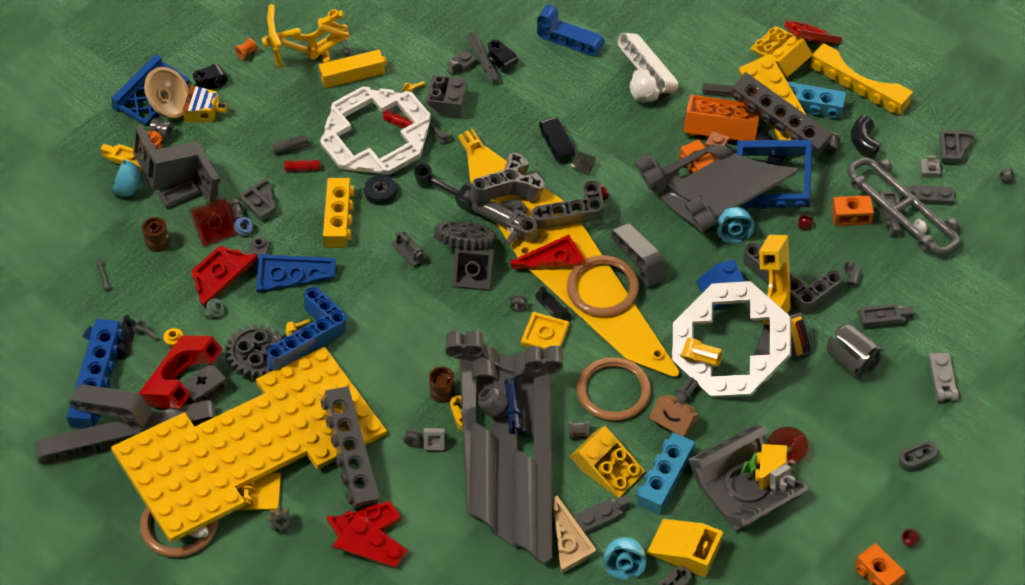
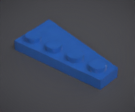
M260 254L256 291L262 292L334 279L336 259Z

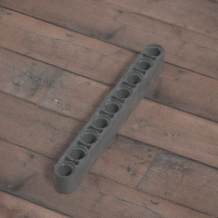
M207 400L184 405L180 409L171 408L153 412L142 431L132 429L123 419L39 439L36 442L38 462L42 465H49L109 451L112 446L184 412L195 427L216 417L214 403Z

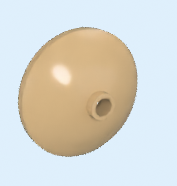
M155 68L145 79L144 88L148 102L157 113L166 118L175 119L183 116L182 110L189 92L185 80L170 68Z

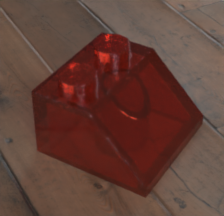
M223 197L188 209L202 246L238 234L234 229L235 222L226 198Z

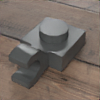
M463 50L447 63L450 67L447 72L451 75H454L460 69L465 72L477 64V58L467 50Z

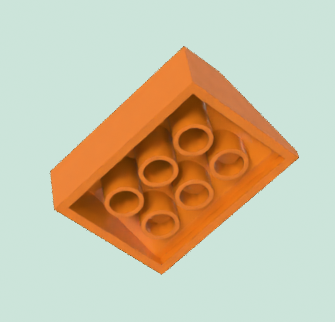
M690 95L684 132L691 136L699 134L709 138L712 131L728 136L729 141H755L759 115L748 110L747 106L742 102Z

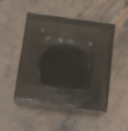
M579 151L572 163V169L589 174L596 162V157Z

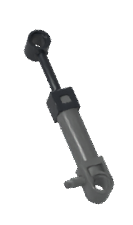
M426 163L418 164L414 168V176L418 186L421 188H429L435 185L455 195L458 207L472 214L476 212L507 228L508 232L511 233L506 240L507 245H511L517 237L526 242H533L538 239L539 229L533 217L518 210L512 211L492 200L482 203L473 202L469 198L471 186L464 184L459 190L435 177L430 165Z

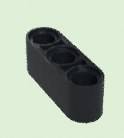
M555 116L539 121L541 134L556 162L575 157L574 147L559 118Z

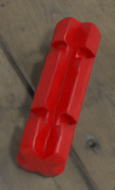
M389 110L383 113V120L391 121V123L402 128L413 124L410 119L407 120L408 118L396 113L393 114Z
M297 160L293 163L292 161H285L284 169L286 172H292L293 170L310 171V169L318 171L320 170V161Z

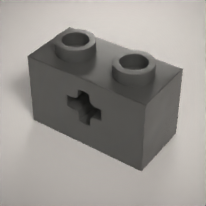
M213 364L202 368L197 374L185 379L182 383L191 393L186 400L189 404L207 400L212 401L228 390L226 378Z

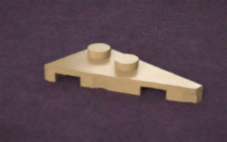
M555 496L553 509L560 570L564 573L596 555L597 550L559 497Z

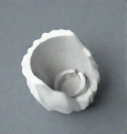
M648 70L634 71L629 86L634 99L642 103L656 100L660 93L656 80L651 77Z

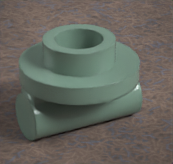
M216 298L209 300L205 318L211 320L213 317L222 316L224 313L222 302Z

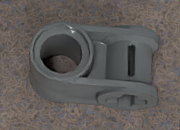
M764 324L754 355H770V325Z

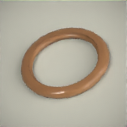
M608 255L589 257L585 259L586 264L576 265L569 274L567 280L568 296L578 309L589 315L597 317L617 315L631 306L638 295L639 280L637 274L629 264L617 257ZM599 264L620 268L629 280L630 289L628 295L619 304L607 308H598L586 304L581 300L576 290L577 279L585 269Z
M617 357L603 358L591 363L582 371L576 385L578 399L585 410L593 416L607 421H622L638 415L646 407L651 396V384L642 368L627 359ZM605 367L624 368L631 371L639 379L641 396L638 402L627 410L620 412L602 410L590 401L586 393V385L590 376L595 371Z
M146 506L141 516L140 534L145 544L154 552L166 557L180 558L197 553L207 546L218 529L219 519L208 524L209 533L205 538L201 537L195 543L185 547L171 548L162 545L153 537L150 528L152 514Z

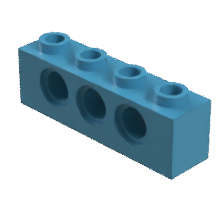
M788 82L805 113L841 119L846 92Z
M674 432L669 439H665L661 455L657 454L653 462L654 468L648 470L644 486L640 485L636 493V497H638L637 506L661 515L689 462L690 455L694 453L695 441Z

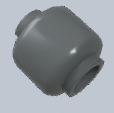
M487 387L480 392L478 405L487 416L496 417L505 413L508 400L498 388Z

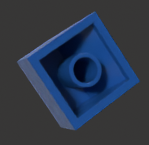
M735 260L714 265L697 280L701 293L711 284L745 282ZM741 303L713 305V311Z

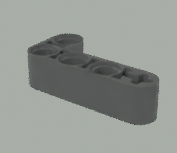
M590 180L584 184L582 199L534 207L531 211V216L536 220L538 229L600 219L603 216L604 208L600 185L597 181Z
M630 223L611 229V236L615 244L639 266L641 280L646 287L665 280L664 262L661 253Z
M80 384L69 400V405L78 411L121 417L129 427L137 431L144 429L152 415L151 409L142 396L131 391Z

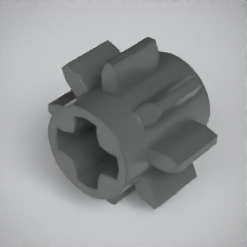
M278 505L277 509L269 510L271 517L266 518V520L272 523L270 526L272 530L277 527L282 533L284 528H291L289 522L294 518L292 515H288L290 512L288 507L282 510L280 505ZM282 515L284 518H281V522H278L277 520Z

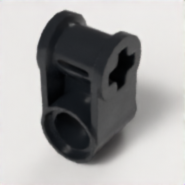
M494 39L489 41V52L487 55L500 71L505 72L519 62L516 53L505 46L500 40Z
M212 64L209 67L196 70L192 75L195 81L194 86L203 88L204 85V89L209 90L221 87L228 81V76L219 64Z

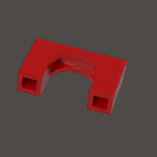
M181 335L138 394L142 396L149 407L180 409L191 393L180 380H175L176 377L191 365L213 364L223 348L213 336Z

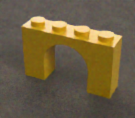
M769 235L759 250L760 269L769 270L767 296L788 314L791 309L788 235ZM762 320V324L770 325V320Z

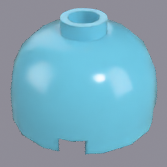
M124 159L111 193L122 197H129L136 190H141L144 180L141 179L142 173L140 168L136 164Z
M742 207L728 208L717 218L716 231L725 243H740L743 238H749L754 232L753 220L749 212Z
M628 537L613 540L606 547L603 557L606 572L610 576L621 580H628L627 576L635 575V578L638 577L646 566L643 547L638 541Z

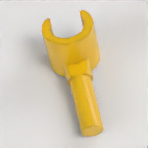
M425 82L417 84L405 83L402 92L413 93L415 89L425 86Z
M310 319L296 324L288 322L285 330L287 336L296 332L300 327L310 324Z

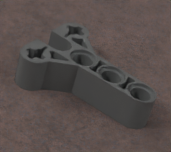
M511 153L507 158L504 170L473 180L469 198L473 202L482 203L511 194L535 202L541 197L544 181L537 173L526 175L529 163L521 154Z

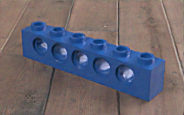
M96 319L75 390L80 384L109 388V376L114 371V359L119 354L118 344L119 341L123 340L124 330L121 329L119 321ZM70 406L66 417L70 428L84 429L95 426L99 422L100 414L78 411Z

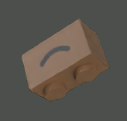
M672 395L659 396L649 418L683 437L689 436L700 414L695 412L694 407L678 403V399Z

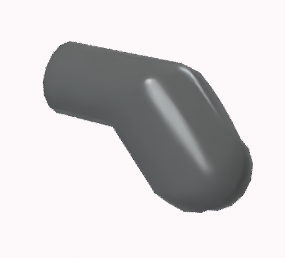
M847 260L844 262L843 267L850 277L848 285L856 288L861 271L851 260Z

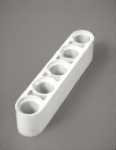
M621 33L618 36V46L638 70L649 71L651 77L656 80L660 93L673 94L677 91L678 82L638 34Z

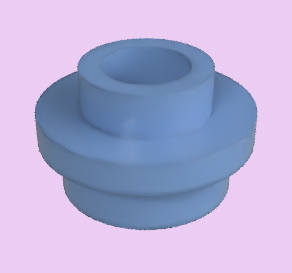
M240 217L235 221L234 229L239 235L246 236L251 233L253 225L250 219ZM240 224L245 226V230L240 227Z

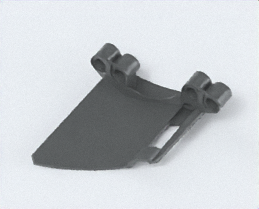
M714 144L662 168L659 167L657 161H654L651 153L634 161L649 190L678 215L696 226L701 232L718 224L717 218H719L724 210L738 207L798 173V168L755 161L734 154L726 146ZM708 153L719 158L685 178L679 176L681 168Z

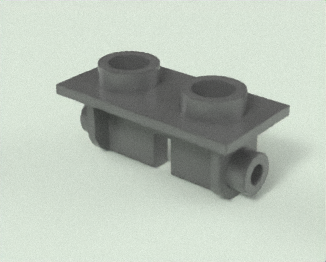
M398 230L395 233L396 239L391 244L413 267L428 258L423 250L404 231Z

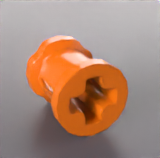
M251 38L246 39L245 43L234 48L236 54L242 60L246 59V56L250 53L258 51L256 43Z

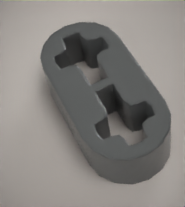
M684 566L676 567L659 585H689L691 572ZM678 575H685V579L681 578L677 581Z

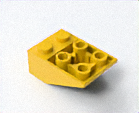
M776 26L771 28L767 34L750 47L760 58L771 53L785 77L792 74L813 55L804 39Z
M606 426L596 430L569 456L585 474L617 498H620L645 472Z
M663 519L647 554L678 567L684 566L690 572L706 578L721 545L723 531L703 523Z

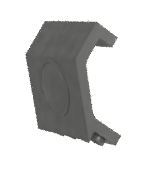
M751 425L688 459L698 487L734 531L741 527L750 526L757 518L769 515V512L773 509L785 506L786 502L801 497L803 492L809 490L806 482L795 480L794 487L788 484L787 491L779 489L775 492L770 486L764 490H759V481H755V472L752 478H749L750 474L748 472L741 474L744 463L749 462L754 453L762 451V444H764L762 436L767 434L764 426ZM756 460V462H755L756 469H760V465L757 464V460Z

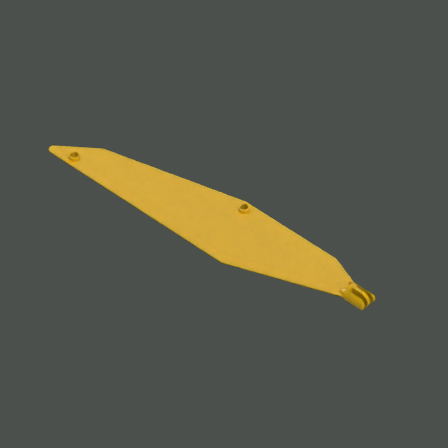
M470 129V132H464V137L462 134L458 135L459 141L467 152L471 184L478 177L504 170L507 161L484 146L474 129ZM545 187L540 199L535 202L511 194L492 199V201L502 205L501 201L520 200L527 206L525 214L532 217V209L536 206L563 202L562 199ZM496 223L507 240L511 233L508 232L507 228ZM582 223L539 229V237L536 241L526 242L517 237L510 245L516 256L520 257L569 234L584 259L602 255ZM607 264L591 266L585 269L577 279L576 290L579 297L586 304L594 307L607 308L615 306L628 295L611 267ZM576 265L527 268L625 359L671 377L679 375V370L634 302L625 311L609 317L589 315L578 309L568 296L567 280Z

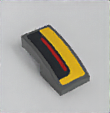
M799 312L791 315V352L793 357L798 358L812 353L813 349L803 314Z

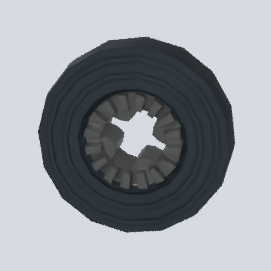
M387 175L372 176L365 183L364 194L370 203L384 205L390 203L396 197V183Z

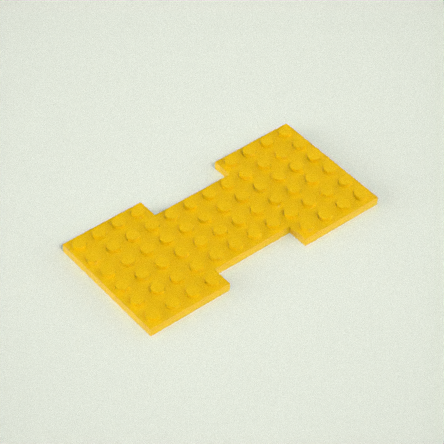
M325 347L291 362L280 370H273L256 378V384L262 391V395L194 427L184 412L111 447L113 455L170 543L244 507L245 501L237 489L249 484L251 481L262 478L306 455L317 470L336 461L337 451L336 447H332L331 444L332 432L326 425V410H322L321 398H323L325 390L349 386L365 446L387 435L385 427ZM334 409L337 413H343L340 409ZM339 427L341 431L348 432L345 427ZM344 446L346 450H353L351 446Z

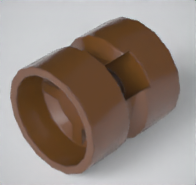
M151 217L145 220L142 224V231L146 247L152 252H161L167 249L170 239L165 221L159 217Z
M444 366L434 368L429 374L430 396L435 402H449L455 395L454 373L451 369Z

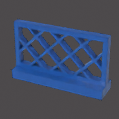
M155 54L111 98L112 109L117 112L121 110L144 126H147L158 114L150 106L147 97L136 98L138 92L145 91L144 86L147 75L155 68L167 67L176 71L185 80L186 84L190 82V78L164 63L162 57ZM137 102H148V107L138 108ZM127 103H135L136 108L128 109L125 105ZM139 112H149V116L144 119L139 116Z

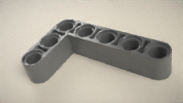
M749 243L745 246L743 263L769 286V270L760 269L759 250L761 246L757 243ZM830 270L812 284L806 286L790 272L791 306L804 315L812 313L840 292L843 280L842 273L838 270Z

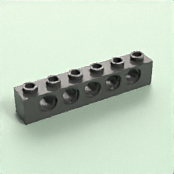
M745 72L733 85L731 95L735 101L742 102L747 106L748 110L753 113L756 112L765 122H770L780 133L787 134L791 140H812L813 154L816 156L830 143L832 137L830 131ZM753 93L755 96L751 97L748 94ZM765 103H766V104H769L770 106L764 107V106H762V104H765ZM776 114H783L784 116L778 117ZM791 124H797L798 127H792ZM811 134L813 137L808 138L805 135Z
M349 386L325 390L323 398H321L322 410H326V425L332 432L331 444L332 447H336V462L342 469L341 481L343 485H346L348 491L346 492L347 502L351 504L352 510L376 505L380 497ZM334 409H340L343 413H337ZM339 427H345L348 432L341 431ZM344 446H351L353 450H346ZM354 464L358 469L354 470L349 465ZM355 483L362 484L364 488H357Z

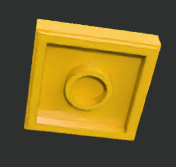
M533 312L520 341V346H538L543 350L552 345L561 347L570 322Z

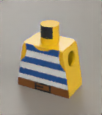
M190 86L182 110L186 123L213 122L217 112H227V103L219 102L216 91Z

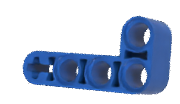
M546 5L537 17V34L539 37L589 56H596L605 43L603 36L558 20L559 13L553 5Z

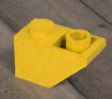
M762 444V451L757 453V464L760 465V469H756L755 481H759V490H764L770 486V472L787 464V446Z

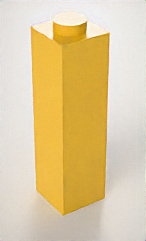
M375 50L319 64V72L324 88H329L385 74L387 61L386 57L381 55L380 50Z

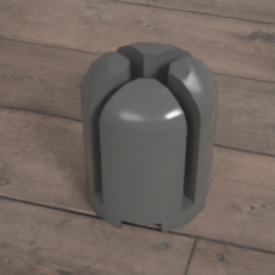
M850 323L838 327L834 331L837 337L830 336L827 341L826 349L828 354L857 379H862L860 375L864 374L867 370L870 372L874 370L881 361L879 357L881 351H884L882 347L859 328Z

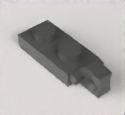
M904 186L923 204L948 206L954 204L953 187Z
M879 192L893 207L900 203L898 192ZM880 205L885 227H889L890 237H898V233L901 231L900 228L903 225Z
M898 304L860 307L858 311L862 328L901 324L905 321L913 320L915 314L913 307L902 308Z
M626 496L616 501L614 498L608 499L572 517L583 532L588 534L619 520V517L623 515V511L629 509L630 502Z

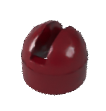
M807 214L800 216L797 224L798 228L803 231L810 230L813 226L812 217Z
M915 529L904 530L901 535L902 542L907 546L916 545L920 541L919 532Z

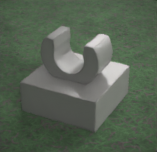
M927 156V159H920L921 178H940L939 159H935V156Z
M424 428V450H444L445 428Z
M787 464L770 472V488L776 492L779 489L787 491L788 484L793 487L795 486V478L791 476V467Z

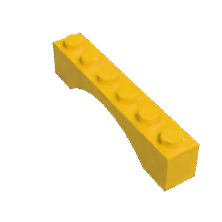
M824 43L811 57L810 67L898 116L911 102L913 91L900 84L877 82L857 74L845 64L837 50Z

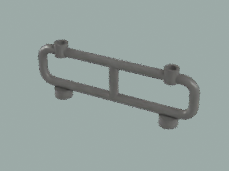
M860 158L848 166L847 173L852 179V188L855 190L862 188L917 237L920 249L925 250L929 248L936 254L945 255L959 246L960 238L956 233L960 228L958 221L954 218H949L943 222L889 174L892 171L890 161L883 159L876 163L870 158ZM862 165L871 167L906 199L893 207L867 184L864 176H858L854 170ZM913 204L952 239V242L945 247L937 246L930 235L923 234L900 211Z

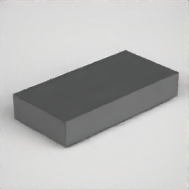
M190 179L158 194L168 210L200 196V191L193 180Z

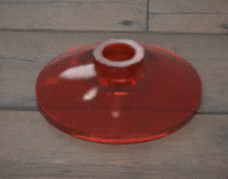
M781 427L775 430L767 441L768 445L791 447V450L787 451V465L800 462L808 451L806 436L800 430L793 427Z

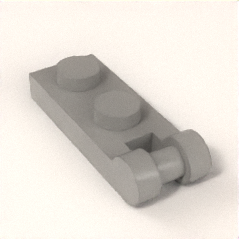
M930 353L928 359L937 402L944 401V399L958 401V390L955 385L950 354Z

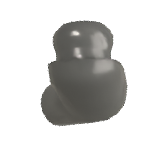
M520 200L501 201L502 206L508 209L518 210L524 214L527 212V206Z

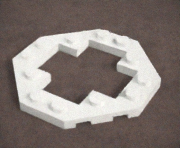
M361 87L332 103L331 113L328 116L325 132L320 141L321 147L339 169L391 175L421 157L431 121V114L412 92L396 93L394 90L380 88L378 91L370 90V87ZM372 102L382 113L398 105L413 123L400 131L407 144L380 159L370 148L354 156L339 138V136L352 130L351 124L345 117Z
M751 281L711 284L673 322L672 360L689 377L697 380L698 385L712 398L752 396L757 391V388L764 381L766 382L783 362H786L791 357L790 316ZM750 303V319L752 321L770 320V355L750 356V375L712 377L713 365L699 361L694 363L680 357L686 339L694 338V324L713 323V305Z

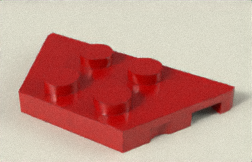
M786 20L784 25L790 33L809 42L813 39V41L821 44L823 41L840 44L842 41V37L830 35L828 31L807 23Z
M218 246L191 272L202 306L205 308L209 300L216 298L258 260L257 255L253 253L248 255L240 250H230L226 247Z

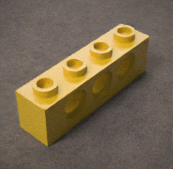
M328 178L323 231L325 248H347V242L351 240V229H348V227L352 226V214L349 213L353 211V200L350 199L354 197V186H351L350 178Z

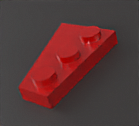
M390 501L365 507L364 510L356 512L351 510L344 512V515L326 517V521L337 537L340 536L357 513L381 531L401 521L400 514Z
M358 513L331 547L336 550L340 549L349 552V554L354 556L358 555L370 559L372 562L395 569L408 551Z

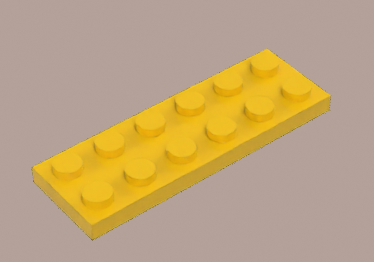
M771 53L739 67L741 76L745 72L806 114ZM765 103V104H762V106H764V107L770 106L769 104H766V103ZM776 114L778 117L784 116L783 114ZM769 122L778 140H791L787 134L780 133ZM791 124L792 127H798L797 124ZM811 134L805 135L808 138L813 137Z

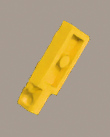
M103 144L100 148L101 155L108 160L123 164L125 159L136 164L142 171L133 155V148L121 144L114 147Z

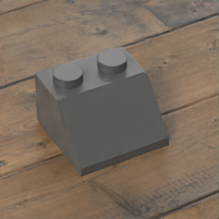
M463 247L455 248L452 286L490 290L495 249L474 248L472 250L471 248L464 249Z

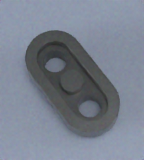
M256 237L251 240L247 254L251 255L253 253L257 255L258 260L248 268L249 270L258 271L259 255H268L269 243L266 238Z
M922 441L901 451L899 464L904 469L913 470L930 463L937 456V446L933 442Z

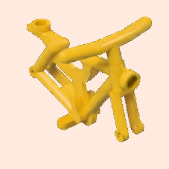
M270 4L267 16L269 36L263 37L262 42L266 48L272 47L275 65L277 68L282 67L281 46L305 53L312 60L317 59L322 54V60L326 63L330 62L328 49L344 39H348L350 35L349 32H346L348 30L346 24L342 25L333 22L344 17L343 11H337L336 9L330 10L328 16L317 20L318 29L313 33L301 34L300 28L277 33L274 22L275 5ZM325 32L332 33L318 43L316 42V39ZM292 37L295 40L308 41V47L285 40V38Z

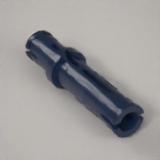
M510 378L511 384H509V379L504 381L506 398L508 400L505 413L508 419L509 433L516 435L515 429H517V434L522 431L520 424L522 413L518 403L517 380Z

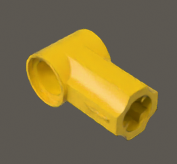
M687 338L680 357L690 362L697 363L699 361L718 367L722 360L723 351L722 349L705 345L697 339Z

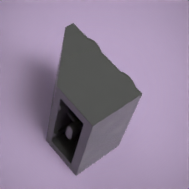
M432 74L426 103L443 117L461 119L468 94L467 79Z

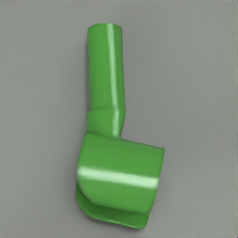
M757 453L753 454L749 462L744 463L741 474L748 472L750 474L749 478L753 477L756 469Z

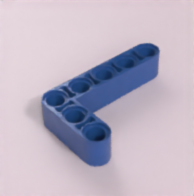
M309 287L304 292V308L316 320L268 348L267 367L270 370L277 371L345 332L346 313L319 288Z

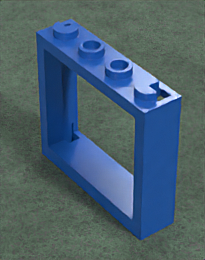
M812 140L738 141L737 155L740 156L805 155L804 194H760L738 207L744 209H785L787 207L801 209V207H810L813 157Z

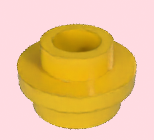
M176 328L167 330L163 336L164 342L173 347L181 335H183L182 331Z

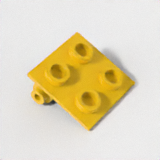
M270 473L239 488L238 492L244 499L245 506L238 510L277 509L279 505L281 473Z

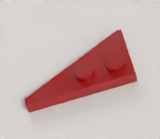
M569 234L510 261L512 269L586 264L584 257Z

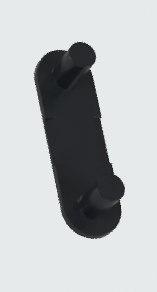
M540 287V291L536 293L537 301L554 318L570 322L572 316L568 309L562 307L546 291V287Z
M129 315L123 317L124 321L121 324L124 336L123 340L119 341L118 344L119 354L117 358L119 359L128 358L131 352L135 333L133 327L136 325V322L130 319Z

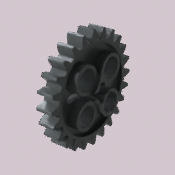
M455 220V222L448 221V223L442 222V224L438 223L435 225L433 237L438 242H443V245L448 244L449 247H463L464 249L471 248L474 250V248L491 247L494 244L495 233L490 228H485V225H479V223H465V221L458 222Z
M253 324V328L246 325V330L239 328L238 334L233 332L232 338L228 339V344L226 345L227 364L231 365L232 371L237 369V375L244 373V379L251 376V380L254 381L255 377L259 378L273 371L267 367V350L271 345L284 339V334L278 335V329L271 331V326L265 329L264 324H261L260 328H257L256 324Z

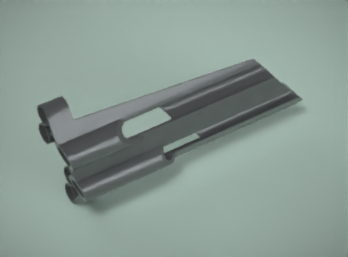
M450 331L446 334L445 353L450 357L459 359L467 513L485 522L490 527L491 532L516 549L517 546L522 547L535 560L546 565L552 559L551 374L563 369V348L552 345L543 350L538 346H530L525 349V352H516L514 356L498 354L493 347L485 345L483 333L480 331H468L466 335L459 331ZM510 378L517 380L518 403L522 413L520 418L521 429L534 436V460L525 453L518 451L517 429H515L516 435L509 433L506 413L493 417L492 433L476 423V397L479 396L483 389L496 387L506 397L504 381L509 379V384H511Z

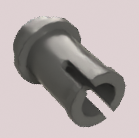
M237 199L229 201L227 209L231 211L234 223L238 218L245 217L241 209L242 204Z

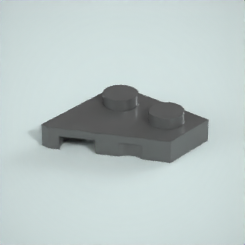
M940 130L941 162L960 163L974 140L975 132Z
M267 177L238 195L239 200L260 221L276 212Z

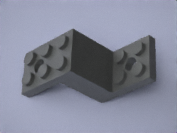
M135 126L133 155L153 190L179 185L192 179L195 181L209 206L216 204V199L219 195L218 184L220 183V176L215 172L211 160H208L204 148H201L198 141L157 149L156 145L152 144L150 135L143 126Z

